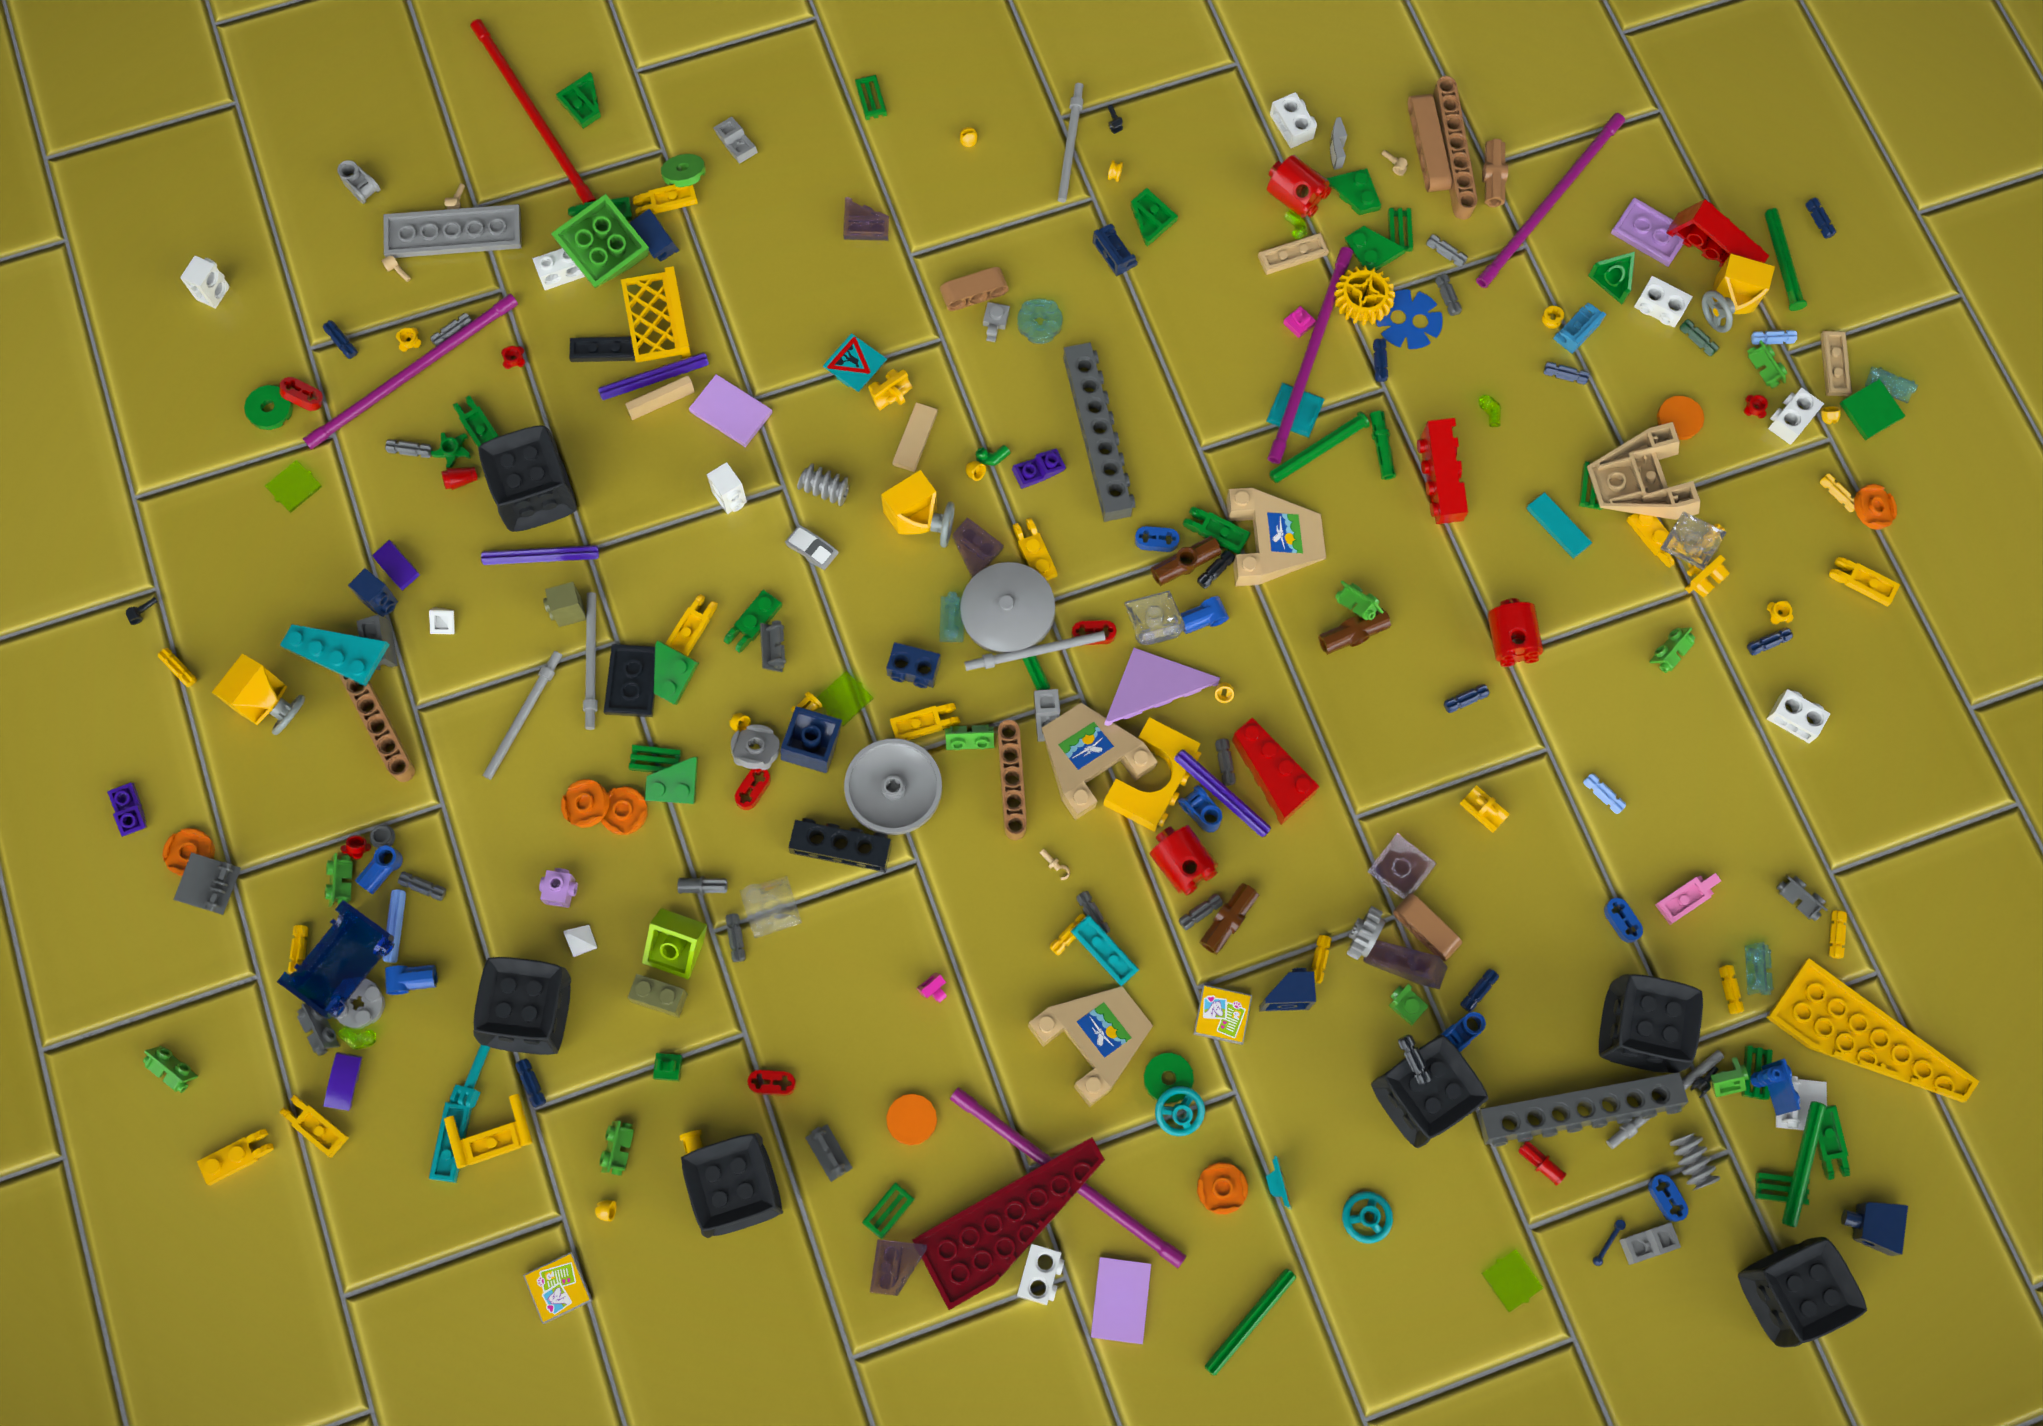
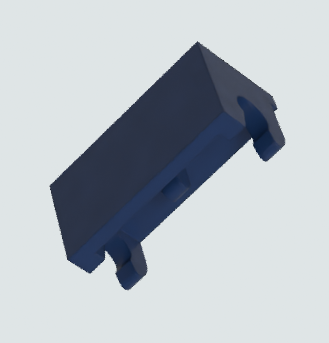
M650 209L630 222V225L649 247V252L654 259L657 257L659 261H663L679 251Z
M1109 224L1094 231L1093 244L1117 277L1137 266L1138 262L1135 255L1130 254L1116 234L1113 224Z

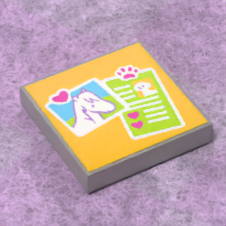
M1203 985L1193 1035L1243 1045L1252 995Z
M573 1252L523 1275L542 1324H546L593 1301Z

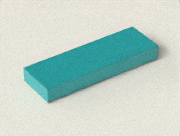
M1545 492L1527 506L1526 509L1573 559L1592 544L1586 535Z
M1089 914L1070 931L1120 986L1124 985L1139 970Z
M445 1102L429 1175L431 1180L452 1183L457 1181L459 1168L456 1166L444 1118L454 1116L460 1140L465 1139L472 1108L467 1107L466 1104L460 1105L458 1103Z

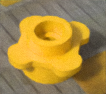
M403 328L397 332L396 338L399 340V349L406 352L410 348H419L421 346V340L417 336L419 332L416 328Z
M1779 601L1776 604L1771 602L1767 605V610L1771 614V623L1777 625L1779 622L1790 623L1793 620L1792 607L1788 601Z

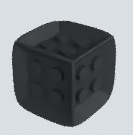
M539 425L520 429L493 438L478 447L480 462L489 490L497 504L498 513L508 530L517 532L532 529L562 519L576 511L575 497L565 467L558 455L553 436L546 426Z
M511 957L488 958L482 972L474 1011L473 1035L481 1045L499 1050L539 1055L558 1054L564 1036L570 1003L571 977L567 969L556 964Z
M1625 974L1615 979L1610 984L1604 1001L1599 1034V1056L1613 1063L1653 1072L1678 1073L1689 1068L1693 1063L1699 1043L1703 1013L1702 991L1687 984L1647 975Z
M1442 1034L1419 1048L1427 1065L1425 1069L1429 1070L1432 1076L1430 1082L1423 1085L1419 1084L1414 1076L1416 1072H1412L1405 1058L1371 1083L1373 1091L1386 1113L1403 1136L1415 1148L1426 1145L1430 1139L1457 1124L1488 1100L1487 1092L1475 1072L1458 1049Z
M759 1133L729 1138L696 1149L681 1157L683 1176L691 1206L701 1229V1234L704 1237L710 1238L712 1236L732 1233L783 1214L780 1193L766 1148L763 1145V1138Z
M1826 1237L1806 1239L1799 1244L1781 1249L1751 1264L1738 1273L1740 1285L1753 1312L1768 1337L1778 1347H1796L1802 1343L1823 1337L1856 1320L1867 1311L1864 1297L1852 1273L1837 1248Z

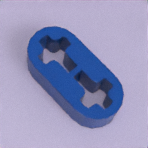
M1145 526L1136 531L1135 544L1142 550L1172 552L1178 547L1180 538L1174 529ZM1143 534L1148 535L1149 539L1146 543L1143 542ZM1166 536H1171V540H1173L1171 544H1166Z
M1614 898L1605 904L1604 914L1623 941L1632 943L1642 936L1643 927L1625 900ZM1614 906L1621 907L1622 910L1619 912V914L1612 913L1611 910L1614 908ZM1628 927L1635 928L1636 931L1633 932V935H1627L1625 932Z
M1662 1174L1651 1178L1648 1183V1189L1663 1216L1670 1222L1684 1220L1688 1215V1206L1673 1180L1669 1176ZM1658 1181L1666 1183L1665 1193L1656 1189L1659 1185ZM1672 1205L1680 1207L1678 1215L1670 1213Z

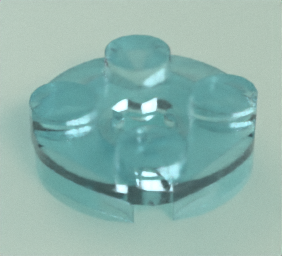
M1045 299L1026 301L1022 304V308L1018 313V330L1033 343L1042 344L1050 342L1062 329V313L1054 301ZM1041 317L1046 321H1043L1042 325H1038V322L1034 320Z

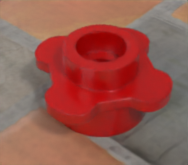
M508 346L504 348L501 352L504 358L503 367L505 369L515 366L523 367L526 363L525 359H523L524 349L521 346Z
M1748 395L1746 397L1747 405L1744 413L1747 416L1755 415L1761 419L1767 415L1765 410L1768 406V400L1761 395Z
M353 835L347 838L346 845H342L340 850L354 859H360L365 852L371 850V845L366 843L364 837Z

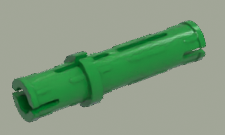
M1379 410L1370 413L1373 430L1371 435L1376 444L1381 479L1390 480L1396 477L1389 443L1390 431L1386 426L1384 411Z

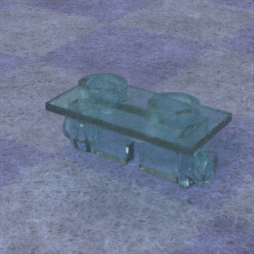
M1873 366L1865 383V386H1868L1880 379L1893 398L1906 403L1909 402L1911 394L1915 393L1918 387L1914 380L1909 381L1902 377H1897L1895 374L1882 370L1881 367L1875 368Z
M948 592L946 597L941 596L940 642H963L964 625L960 611L962 597H958L956 592Z
M1764 942L1745 946L1748 995L1757 993L1771 995V990H1774L1772 973L1766 972V968H1772V952Z

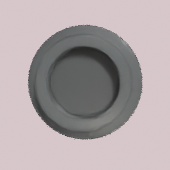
M379 825L370 834V841L376 848L384 845L392 846L396 838L394 830L388 825Z

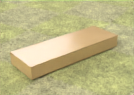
M1321 233L1259 252L1258 258L1265 274L1268 275L1327 256L1329 250Z
M1823 331L1820 337L1826 396H1849L1852 390L1846 332Z
M685 376L629 401L625 405L631 419L634 420L695 391L690 377Z
M920 403L915 404L895 454L894 466L915 472L938 414V409Z

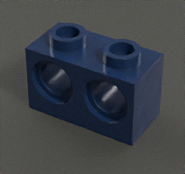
M366 568L348 585L358 599L376 615L379 614L384 617L390 614L398 602L389 588Z
M894 642L886 668L887 676L896 682H904L905 680L913 682L919 688H927V686L933 688L941 663L940 654ZM898 661H906L908 663L904 668H899L895 665ZM924 666L931 669L927 674H922L918 670Z

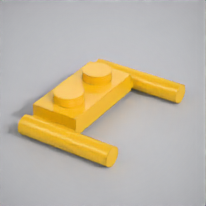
M519 1094L509 1096L515 1122L460 1140L454 1116L444 1118L457 1168H463L469 1164L473 1165L533 1143Z

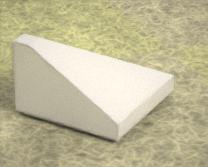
M432 608L429 610L430 634H455L454 610Z
M590 925L563 931L573 957L598 948Z

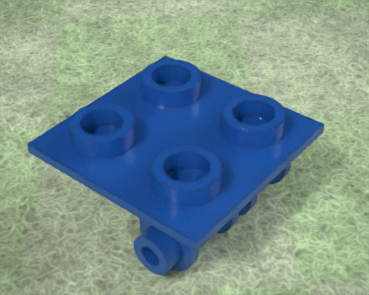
M1785 1059L1761 1066V1071L1751 1075L1750 1080L1753 1086L1758 1088L1768 1087L1776 1116L1800 1110V1097L1794 1089L1791 1080L1792 1071Z

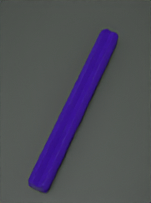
M700 353L598 388L601 399L606 400L707 366L709 361L705 353Z
M597 545L483 551L481 553L483 565L599 558V548Z
M1182 749L1176 754L1174 760L1259 836L1263 837L1268 834L1271 829L1270 825L1189 753Z

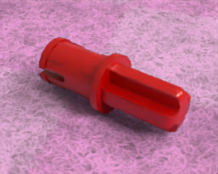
M1529 1141L1524 1142L1520 1146L1518 1152L1536 1167V1172L1540 1171L1554 1185L1557 1186L1567 1175L1549 1159V1155L1545 1156Z

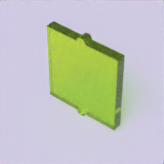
M297 460L265 485L275 497L274 500L277 503L280 502L290 513L322 488L319 482L312 476V472L310 470L307 471Z
M845 671L817 699L827 710V715L841 719V725L845 726L873 700V697L862 687V682H857Z
M1516 1249L1504 1258L1496 1259V1263L1481 1273L1508 1313L1522 1303H1528L1529 1298L1543 1289Z

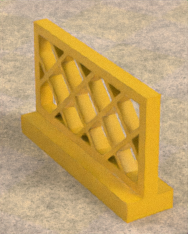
M674 266L666 267L665 272L621 279L636 363L682 355V358L691 357ZM663 280V286L658 292L649 287L653 281ZM637 284L641 289L636 295L628 292L627 286ZM645 291L655 295L649 304L640 299ZM659 298L667 303L662 312L653 307ZM636 302L645 307L639 316L631 311ZM649 310L659 315L653 323L643 319ZM662 319L671 323L666 332L656 327ZM640 322L649 327L643 336L635 331ZM653 330L662 335L656 344L647 339ZM667 338L674 342L675 349L665 350L660 346ZM644 342L653 347L649 353L639 355L638 349Z

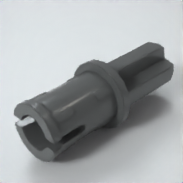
M701 876L700 878L678 879L679 894L700 893L701 896H704L705 893H726L728 891V881L725 878H705Z

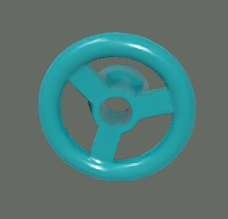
M1176 1086L1166 1090L1159 1097L1155 1106V1117L1158 1125L1163 1131L1173 1136H1186L1193 1133L1200 1127L1205 1116V1105L1201 1096L1189 1087ZM1186 1094L1182 1102L1174 1107L1164 1106L1167 1099L1171 1096ZM1194 1100L1198 1112L1195 1121L1190 1124L1193 1113L1189 1105ZM1184 1109V1110H1185L1184 1114L1181 1115V1116H1178V1115H1177L1178 1110ZM1163 1115H1171L1173 1120L1177 1124L1182 1125L1183 1128L1177 1129L1169 1126L1164 1120Z
M1362 1191L1354 1194L1347 1200L1342 1211V1221L1346 1231L1352 1238L1362 1243L1371 1244L1381 1241L1388 1235L1393 1224V1213L1389 1203L1381 1195L1370 1191ZM1369 1199L1367 1206L1362 1208L1358 1215L1350 1216V1211L1356 1202ZM1377 1203L1381 1205L1385 1212V1224L1383 1228L1378 1224L1381 1219L1380 1211L1376 1208ZM1366 1212H1369L1372 1215L1371 1222H1368L1365 1219L1364 1216ZM1362 1223L1366 1227H1371L1376 1234L1371 1236L1362 1235L1353 1228L1352 1224Z

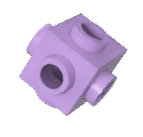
M555 868L554 871L546 870V875L541 878L539 890L542 892L540 899L544 904L570 907L572 896L575 897L577 893L578 883L575 882L572 874H569V870Z

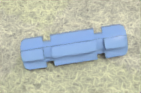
M1784 330L1765 331V333L1763 331H1754L1751 335V342L1753 345H1759L1761 340L1764 344H1783V342L1791 344L1797 340V332L1795 330H1786V332Z
M1590 774L1583 783L1589 789L1592 788L1594 790L1593 793L1606 805L1609 804L1611 806L1610 809L1614 813H1620L1626 807V803L1621 798L1617 799V795L1604 782L1600 783V779L1595 774Z

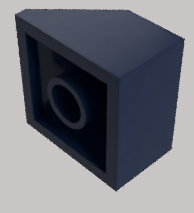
M796 706L780 748L781 760L827 774L835 752L842 720Z
M1307 968L1292 969V972H1288L1259 1006V1012L1309 1010L1316 1002L1314 971L1307 972Z

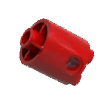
M1296 155L1289 156L1283 163L1277 161L1268 174L1271 179L1266 189L1267 192L1301 218L1306 216L1309 218L1313 217L1318 210V203L1321 199H1326L1332 191V188L1329 187V181ZM1307 189H1309V193H1308V195L1305 197V196H1304V195H1305V192H1306Z
M1517 598L1501 601L1500 606L1490 610L1487 614L1495 659L1500 662L1501 667H1510L1515 665V662L1521 661L1528 664L1539 661L1538 656L1543 653V645L1535 605L1530 602H1519Z
M1189 825L1181 827L1176 831L1172 826H1169L1156 836L1159 844L1151 850L1150 856L1178 894L1184 892L1188 896L1198 888L1196 884L1204 879L1207 882L1218 874L1216 871L1217 862ZM1189 865H1196L1197 869L1194 873H1185Z

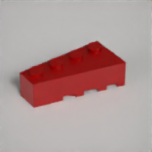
M1706 199L1679 212L1666 232L1672 237L1676 234L1684 239L1682 243L1690 248L1693 245L1703 252L1702 256L1706 259L1717 260L1720 262V268L1730 254L1765 263L1769 257L1761 246L1751 240L1744 231L1734 225L1728 217L1724 216Z
M1455 418L1427 421L1420 439L1417 440L1418 453L1422 454L1423 459L1421 470L1423 474H1426L1427 478L1425 485L1426 493L1428 496L1430 495L1432 502L1430 503V513L1432 517H1435L1436 524L1464 521L1468 514L1464 482H1459V479L1462 477V463L1456 460L1459 442L1458 437L1453 438L1452 432L1453 427H1456Z
M1253 717L1234 733L1232 742L1245 765L1249 767L1256 784L1260 786L1266 801L1272 807L1280 825H1282L1316 794L1320 786Z

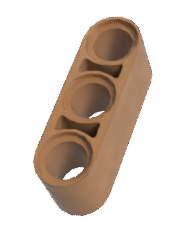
M993 267L948 281L940 287L941 294L949 311L959 310L1000 297L1009 290L999 267Z
M1409 894L1393 910L1394 916L1440 960L1447 961L1462 945V941L1457 934L1415 895Z

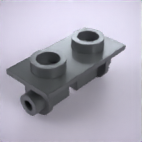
M773 621L772 625L760 623L763 669L783 672L782 668H784L786 659L784 645H781V642L784 641V625H782L781 621Z
M1786 875L1785 877L1789 881L1787 883L1782 881L1776 887L1779 890L1778 893L1791 904L1800 898L1802 902L1796 908L1809 920L1812 918L1816 921L1822 915L1819 912L1821 908L1826 912L1828 911L1823 906L1826 901L1816 892L1810 895L1804 890L1807 885L1796 875L1793 878Z
M320 1003L302 1004V1008L297 1011V1019L305 1033L311 1030L314 1032L307 1037L313 1052L321 1056L328 1052L327 1048L340 1047L336 1033L331 1028L326 1018L325 1010L321 1007Z
M828 1125L814 1129L811 1132L812 1134L805 1137L831 1182L853 1169Z

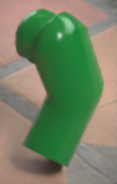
M1002 445L994 453L988 452L984 448H979L975 453L978 462L991 466H996L1011 454L1005 445Z

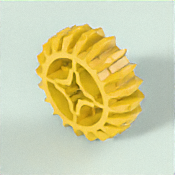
M1365 265L1360 271L1356 266L1353 272L1348 270L1345 276L1342 275L1339 278L1340 282L1336 283L1335 287L1338 290L1334 292L1336 296L1335 307H1339V314L1346 313V320L1353 318L1354 324L1357 321H1361L1364 326L1369 321L1373 325L1376 320H1383V317L1389 314L1390 309L1394 305V286L1389 284V277L1383 278V271L1376 273L1375 267L1369 271ZM1365 291H1367L1366 296H1365L1364 300L1362 301V297H1363Z

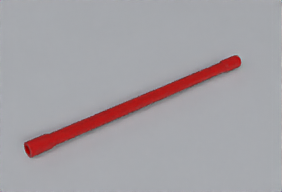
M474 20L470 27L484 45L574 186L582 203L596 201L593 193L578 174L491 38V34L482 20Z

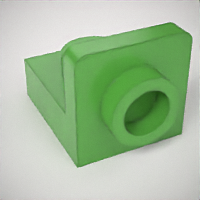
M1408 984L1404 988L1399 986L1390 997L1393 1001L1388 1006L1412 1026L1429 1006L1410 990L1412 986Z
M1737 1057L1732 1058L1733 1070L1721 1071L1711 1075L1712 1087L1716 1097L1746 1091L1745 1080L1749 1079L1745 1065L1739 1064Z

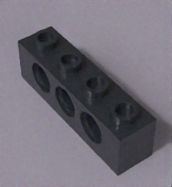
M802 818V821L795 820L788 848L790 854L886 873L892 841L887 835L882 833L869 835L864 834V831L858 828L844 830L840 829L839 825L833 823H826L824 826L816 824V821L812 819ZM819 834L824 837L823 841L819 844L811 842V838L814 835ZM840 839L848 842L847 846L842 849H838L834 845ZM863 844H868L872 847L871 851L866 854L859 852L858 849Z

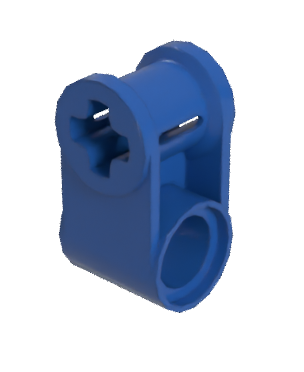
M1196 785L1192 793L1178 800L1181 808L1193 818L1202 830L1209 833L1218 830L1222 820V811L1210 799L1202 787ZM1206 815H1213L1217 821L1209 823L1204 817Z
M1470 1012L1441 1034L1461 1052L1485 1029L1486 1022L1480 1013ZM1467 1019H1474L1477 1022V1031H1472L1467 1027Z

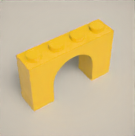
M1149 717L1138 739L1143 741L1151 752L1166 761L1171 773L1169 783L1161 790L1143 792L1115 779L1104 799L1103 805L1155 832L1158 826H1164L1169 814L1165 813L1168 806L1174 807L1180 795L1176 792L1180 784L1185 786L1191 775L1174 760V757L1183 749L1198 761L1202 753L1198 751L1201 743Z

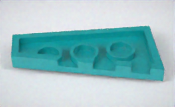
M293 624L280 644L284 649L364 686H367L390 645L386 641Z

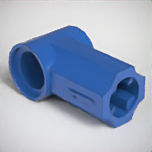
M1219 596L1211 597L1202 602L1200 606L1178 614L1180 626L1186 634L1209 625L1210 627L1218 626L1229 619Z
M384 845L379 847L375 851L372 861L355 881L365 890L374 894L391 872L401 867L403 862L401 853L390 846ZM389 853H392V861L388 864H385V856Z
M435 965L409 968L408 966H390L385 968L386 994L401 995L409 993V990L437 987L438 974Z

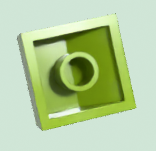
M661 908L650 923L642 963L689 979L703 946L707 924Z

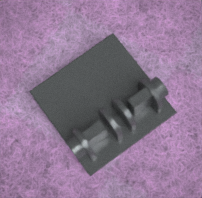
M191 852L173 900L223 915L241 868Z

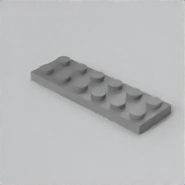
M519 204L383 214L385 257L401 258L522 248L521 209Z

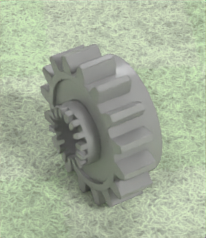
M1371 906L1364 919L1358 917L1354 924L1355 926H1353L1348 936L1352 939L1347 955L1356 960L1360 956L1366 958L1369 955L1386 921L1381 918L1382 911Z

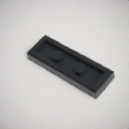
M631 337L570 338L569 359L571 362L635 361Z

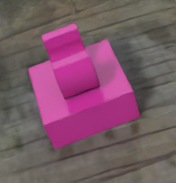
M1299 306L1284 319L1283 324L1300 338L1315 325L1316 320Z
M938 973L931 975L916 988L923 997L928 998L932 995L939 1003L947 997L940 988L946 981Z

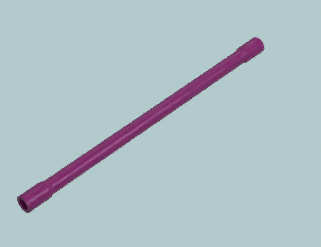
M1615 113L1603 127V130L1493 262L1476 279L1479 286L1482 288L1489 286L1498 275L1500 269L1609 138L1625 122L1623 115Z
M1340 248L1332 278L1278 433L1267 458L1271 463H1281L1293 421L1336 300L1334 292L1338 290L1335 287L1336 283L1340 282L1339 278L1345 274L1353 255L1351 248Z
M508 294L488 311L325 425L318 427L302 439L312 450L328 439L331 434L492 321L515 308L518 302L512 294Z
M958 1087L950 1097L952 1102L966 1112L971 1113L1042 1166L1053 1160L1052 1157L980 1105L976 1099ZM1087 1183L1077 1191V1193L1157 1251L1161 1257L1177 1269L1185 1260V1254L1169 1242L1162 1240Z

